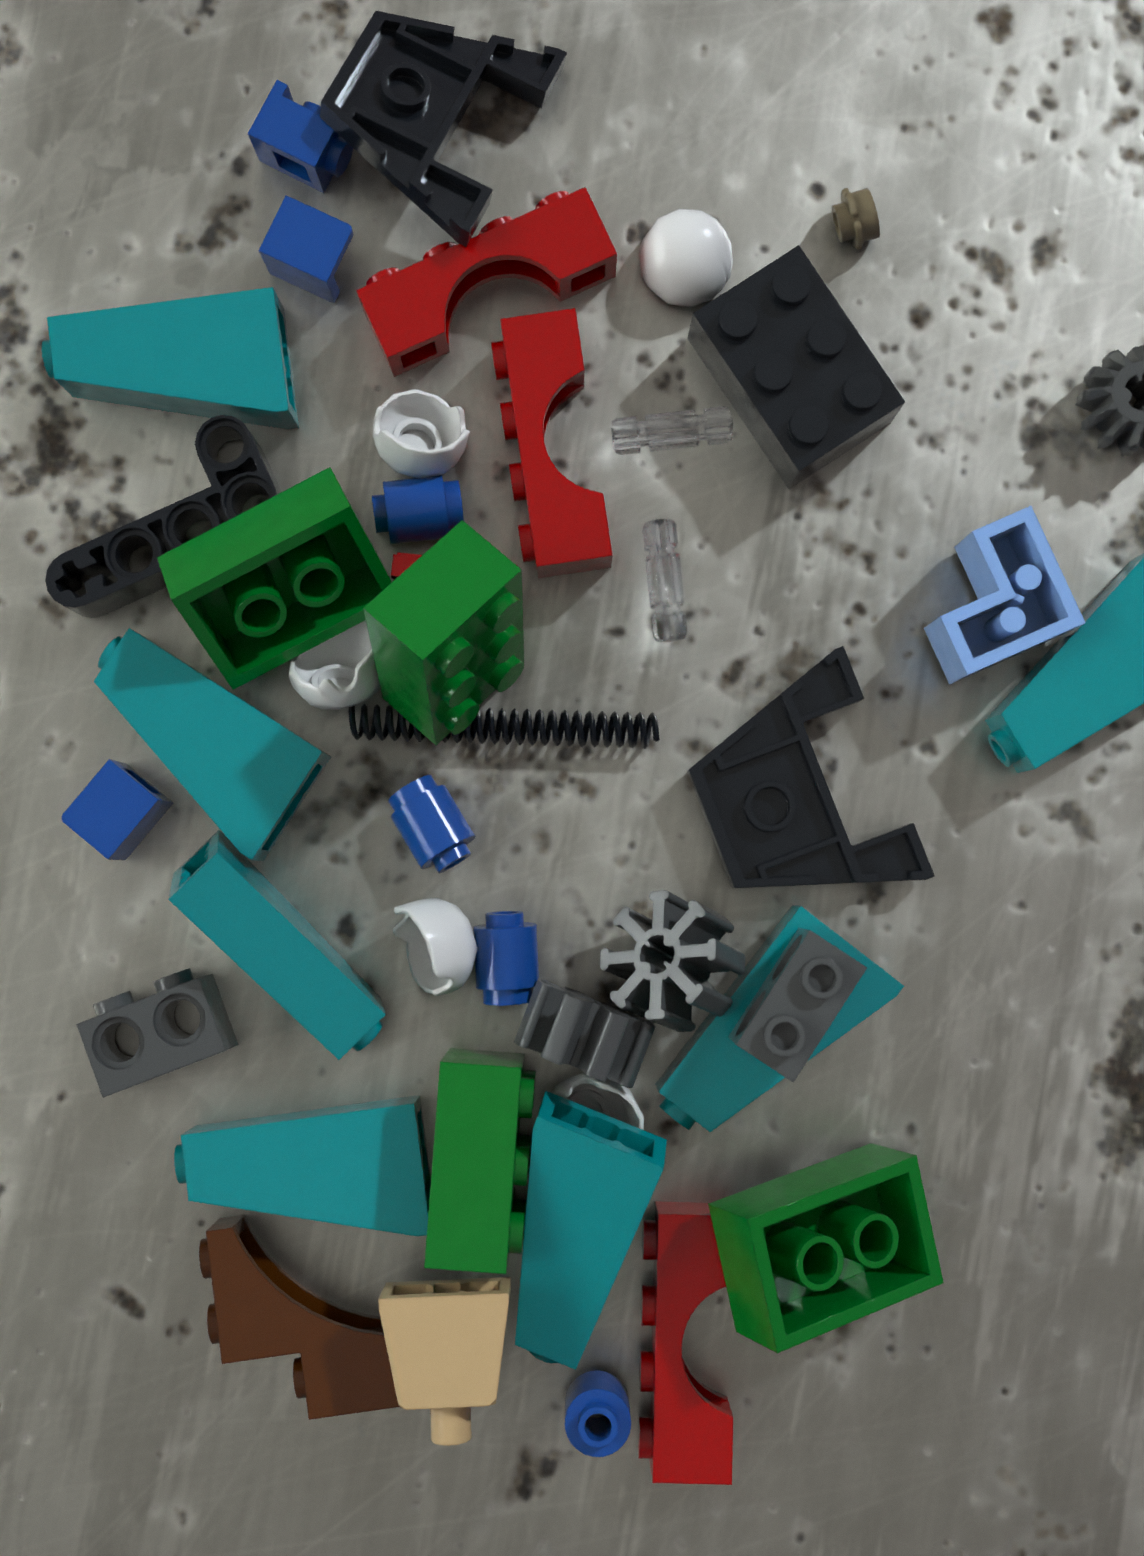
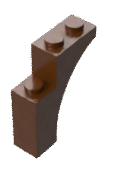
M245 1215L219 1218L206 1231V1238L200 1241L199 1262L203 1277L205 1279H212L214 1303L208 1306L207 1327L211 1343L220 1344L222 1364L300 1353L301 1357L295 1358L293 1362V1382L296 1397L298 1399L306 1398L309 1420L399 1407L380 1316L364 1314L339 1306L301 1285L286 1273L268 1254L254 1234Z

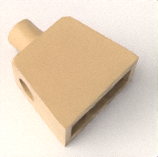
M511 1277L386 1282L379 1296V1313L398 1405L405 1410L430 1409L431 1440L437 1445L451 1446L470 1441L472 1438L471 1407H484L496 1404L511 1292Z

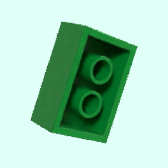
M331 467L157 557L171 601L232 690L365 621L363 608L392 583L389 574Z
M463 520L363 608L382 698L435 745H438L450 732L456 735L464 731L476 718L480 709L479 705L495 690L503 692L511 687L524 669L522 569Z
M450 1048L440 1061L424 1268L506 1274L509 1254H522L527 1200L514 1198L515 1185L527 1186L531 1135L519 1134L520 1118L532 1119L536 1070H524L525 1053Z
M870 1143L708 1203L736 1332L775 1353L785 1351L944 1283L917 1155Z

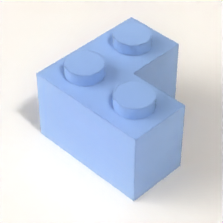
M1032 506L972 531L954 547L978 600L938 617L924 627V630L950 685L1057 638L1086 623Z

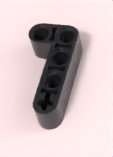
M227 415L212 417L203 423L197 432L195 447L211 487L59 555L48 567L45 578L47 591L51 597L59 604L83 617H100L166 588L157 557L186 543V533L195 522L202 520L210 521L212 529L241 514L244 504L251 497L265 495L270 499L281 493V489L261 446L246 425L234 416ZM240 440L244 442L243 451L236 460L229 463L217 462L218 451L227 441ZM143 546H152L153 558L150 565L141 572H130L129 561L133 552ZM87 574L92 578L85 582L87 593L80 596L75 592L82 588L80 577ZM114 574L118 581L114 582L108 577Z

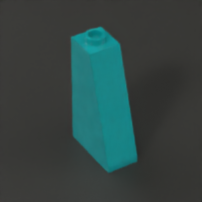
M273 287L47 317L49 340L42 342L44 366L48 376L51 379L54 378L74 398L207 418L220 415L234 416L243 423L280 429L299 428L285 312Z
M1144 553L1131 560L1082 613L1086 623L1063 634L985 720L992 731L988 735L989 744L997 758L1006 767L1013 765L1017 773L1034 770L1144 704Z
M129 628L123 638L120 636L114 638L102 652L98 661V668L101 671L95 678L94 683L237 850L250 860L264 861L332 756L151 640Z
M220 830L173 873L168 900L338 1060L351 1048L355 1051L362 1050L378 1035L383 1026L380 1020L386 1015L381 997L265 876L237 850Z
M792 905L745 966V973L738 975L724 995L733 1001L731 1007L721 1017L709 1013L655 1083L658 1092L665 1097L659 1107L688 1130L697 1122L711 1132L785 1078L738 1047L729 1038V1035L798 928L811 930L867 967L808 1061L894 999L903 989L904 985L802 906Z
M545 1091L541 1100L532 1133L515 1345L528 1350L535 1358L543 1362L560 1363L576 1370L663 1172L667 1139L548 1091Z
M420 1095L196 1125L181 1135L182 1144L175 1147V1173L180 1184L186 1183L188 1201L417 1237L427 1235L431 1176Z

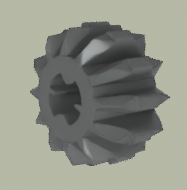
M1144 345L1133 347L1126 356L1119 350H1114L1102 359V367H1092L1084 376L1083 381L1088 389L1084 390L1077 397L1075 404L1092 412L1081 422L1080 430H1092L1097 427L1102 432L1098 438L1097 449H1105L1117 440L1122 457L1131 456L1138 450L1139 446L1144 449ZM1132 396L1136 399L1133 407L1129 404Z

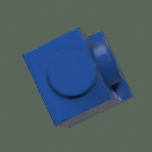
M276 80L251 126L248 136L260 162L324 193L332 177H340L345 172L352 157L353 147L320 118L321 106L312 102H304L302 106L294 102L288 85Z

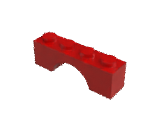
M586 187L570 194L568 191L552 193L543 198L536 205L535 210L515 219L510 216H503L492 220L480 230L479 235L471 238L467 247L461 244L456 245L455 242H445L426 252L422 261L402 270L397 267L381 270L371 276L366 282V286L357 289L356 292L391 372L396 377L450 352L449 333L453 316L461 302L472 291L483 284L498 279H522L543 287L562 302L615 278L617 252Z
M576 309L502 318L500 321L503 341L491 342L496 380L509 379L512 401L500 403L505 441L518 439L521 462L509 464L514 502L527 500L530 523L518 525L523 563L536 561L538 579L611 568L613 555L603 493L580 487L563 476L552 463L544 443L547 426L555 411L568 398L584 389L585 369Z
M655 1201V1220H643L642 1259L654 1260L653 1285H642L641 1326H652V1351H640L639 1389L640 1392H651L650 1417L638 1418V1459L650 1460L652 1483L732 1485L733 1415L728 1398L701 1383L689 1370L682 1357L683 1335L692 1313L709 1295L726 1287L708 1203Z

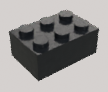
M799 245L692 314L687 339L788 489H791L891 424L905 403L903 397Z

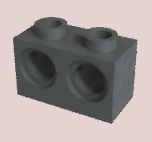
M798 928L730 1033L729 1038L738 1047L794 1083L867 967L811 930Z
M189 968L154 981L153 984L157 994L134 1002L131 992L128 991L93 1004L97 1016L76 1025L103 1098L239 1045L213 974L194 979ZM181 1000L193 1003L199 1011L200 1024L194 1034L183 1032L175 1023L174 1010ZM121 1023L130 1025L138 1034L139 1047L133 1057L123 1054L116 1046L115 1032Z

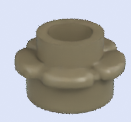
M844 188L841 191L842 203L832 205L835 230L841 243L851 240L853 247L856 250H861L864 242L880 237L876 206L868 188L852 193L849 192L848 188Z

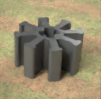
M667 890L653 891L649 895L650 900L653 901V919L628 907H624L613 920L615 926L626 930L637 942L634 950L614 952L608 948H603L600 953V968L627 980L618 991L613 990L610 993L611 1000L620 1009L677 1032H692L696 1028L695 1023L692 1022V1005L721 1017L733 1003L731 998L719 993L707 981L710 973L732 971L738 975H743L745 973V955L719 941L726 932L732 933L734 931L733 924L726 917L695 900L687 902Z
M538 978L514 1043L520 1047L541 1053L540 1057L555 1064L574 1066L589 1077L604 1082L609 1079L626 1088H633L656 1026L653 1022L627 1013L616 1005L594 1000L580 991L568 987L563 988Z

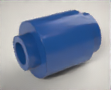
M442 475L383 481L384 494L372 495L376 533L389 532L390 545L441 539L461 520L464 521L459 480L443 481Z
M426 775L412 781L388 799L389 804L394 810L391 819L421 869L434 865L438 873H442L458 865L471 855L467 845L476 836L446 786H438L432 775Z
M523 911L486 913V924L473 927L477 945L475 957L476 988L483 990V1004L508 1006L529 1003L533 987H535L539 978L537 924L524 922Z
M600 1370L583 1373L571 1383L565 1397V1430L571 1444L581 1453L591 1457H605L618 1451L629 1437L631 1415L628 1393L623 1383L611 1373ZM594 1414H602V1415H605V1416H603V1417H598V1418H597V1417H591V1416L594 1415Z

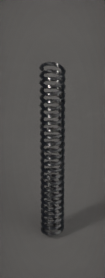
M364 703L361 706L360 723L357 732L355 706L349 707L350 729L352 736L356 740H359L363 733L369 741L374 738L376 733L381 741L386 739L388 733L393 741H396L401 733L406 742L412 738L413 733L418 742L425 738V735L410 722L407 732L406 719L399 712L396 730H394L393 707L390 704L386 707L385 723L382 732L380 706L378 704L374 706L371 730H369L368 707ZM489 707L486 710L483 730L481 711L479 709L476 718L471 724V730L470 726H468L459 734L454 735L452 733V738L456 743L462 740L464 734L466 741L471 744L477 732V738L481 744L486 742L488 734L490 735L491 742L496 744L500 739L502 731V738L506 745L512 741L513 734H515L516 742L521 745L525 740L527 731L528 741L532 746L537 742L538 733H540L541 743L546 746L550 741L552 730L553 742L556 746L561 744L563 733L565 732L566 744L571 747L574 744L577 730L579 745L583 747L587 743L590 730L591 744L595 748L599 745L602 729L603 743L608 748L612 743L615 728L616 745L621 748L624 745L627 729L629 746L633 749L637 744L640 726L641 745L644 749L649 746L651 728L653 730V740L656 742L660 740L658 720L653 712L648 716L646 724L644 715L639 712L635 717L634 725L631 714L626 712L620 725L619 715L614 711L610 716L608 725L607 716L601 711L598 714L595 727L594 714L590 710L585 715L584 725L581 713L577 710L573 714L570 728L568 712L566 710L561 712L559 725H557L556 712L552 709L548 713L545 729L543 711L539 709L536 712L534 726L532 727L531 712L526 709L523 712L520 729L519 713L514 708L511 711L507 729L506 711L501 708L498 712L495 730L493 710ZM451 732L442 740L444 743L449 740Z

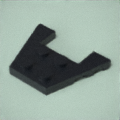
M375 11L321 100L320 118L457 243L467 247L490 204L493 189L439 163L438 160L483 81H487L542 109L563 70L567 52L550 46L544 47L543 54L514 48L515 39L492 35L488 43L454 36L455 27Z
M844 646L834 649L687 771L732 888L927 880L935 877L914 823L851 845L823 776L804 723L864 699Z

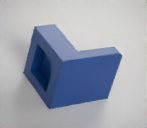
M286 195L258 251L271 275L331 303H335L340 290L334 275L354 234L352 227L348 223Z
M109 759L62 814V821L108 860H126L173 805V802L128 764Z

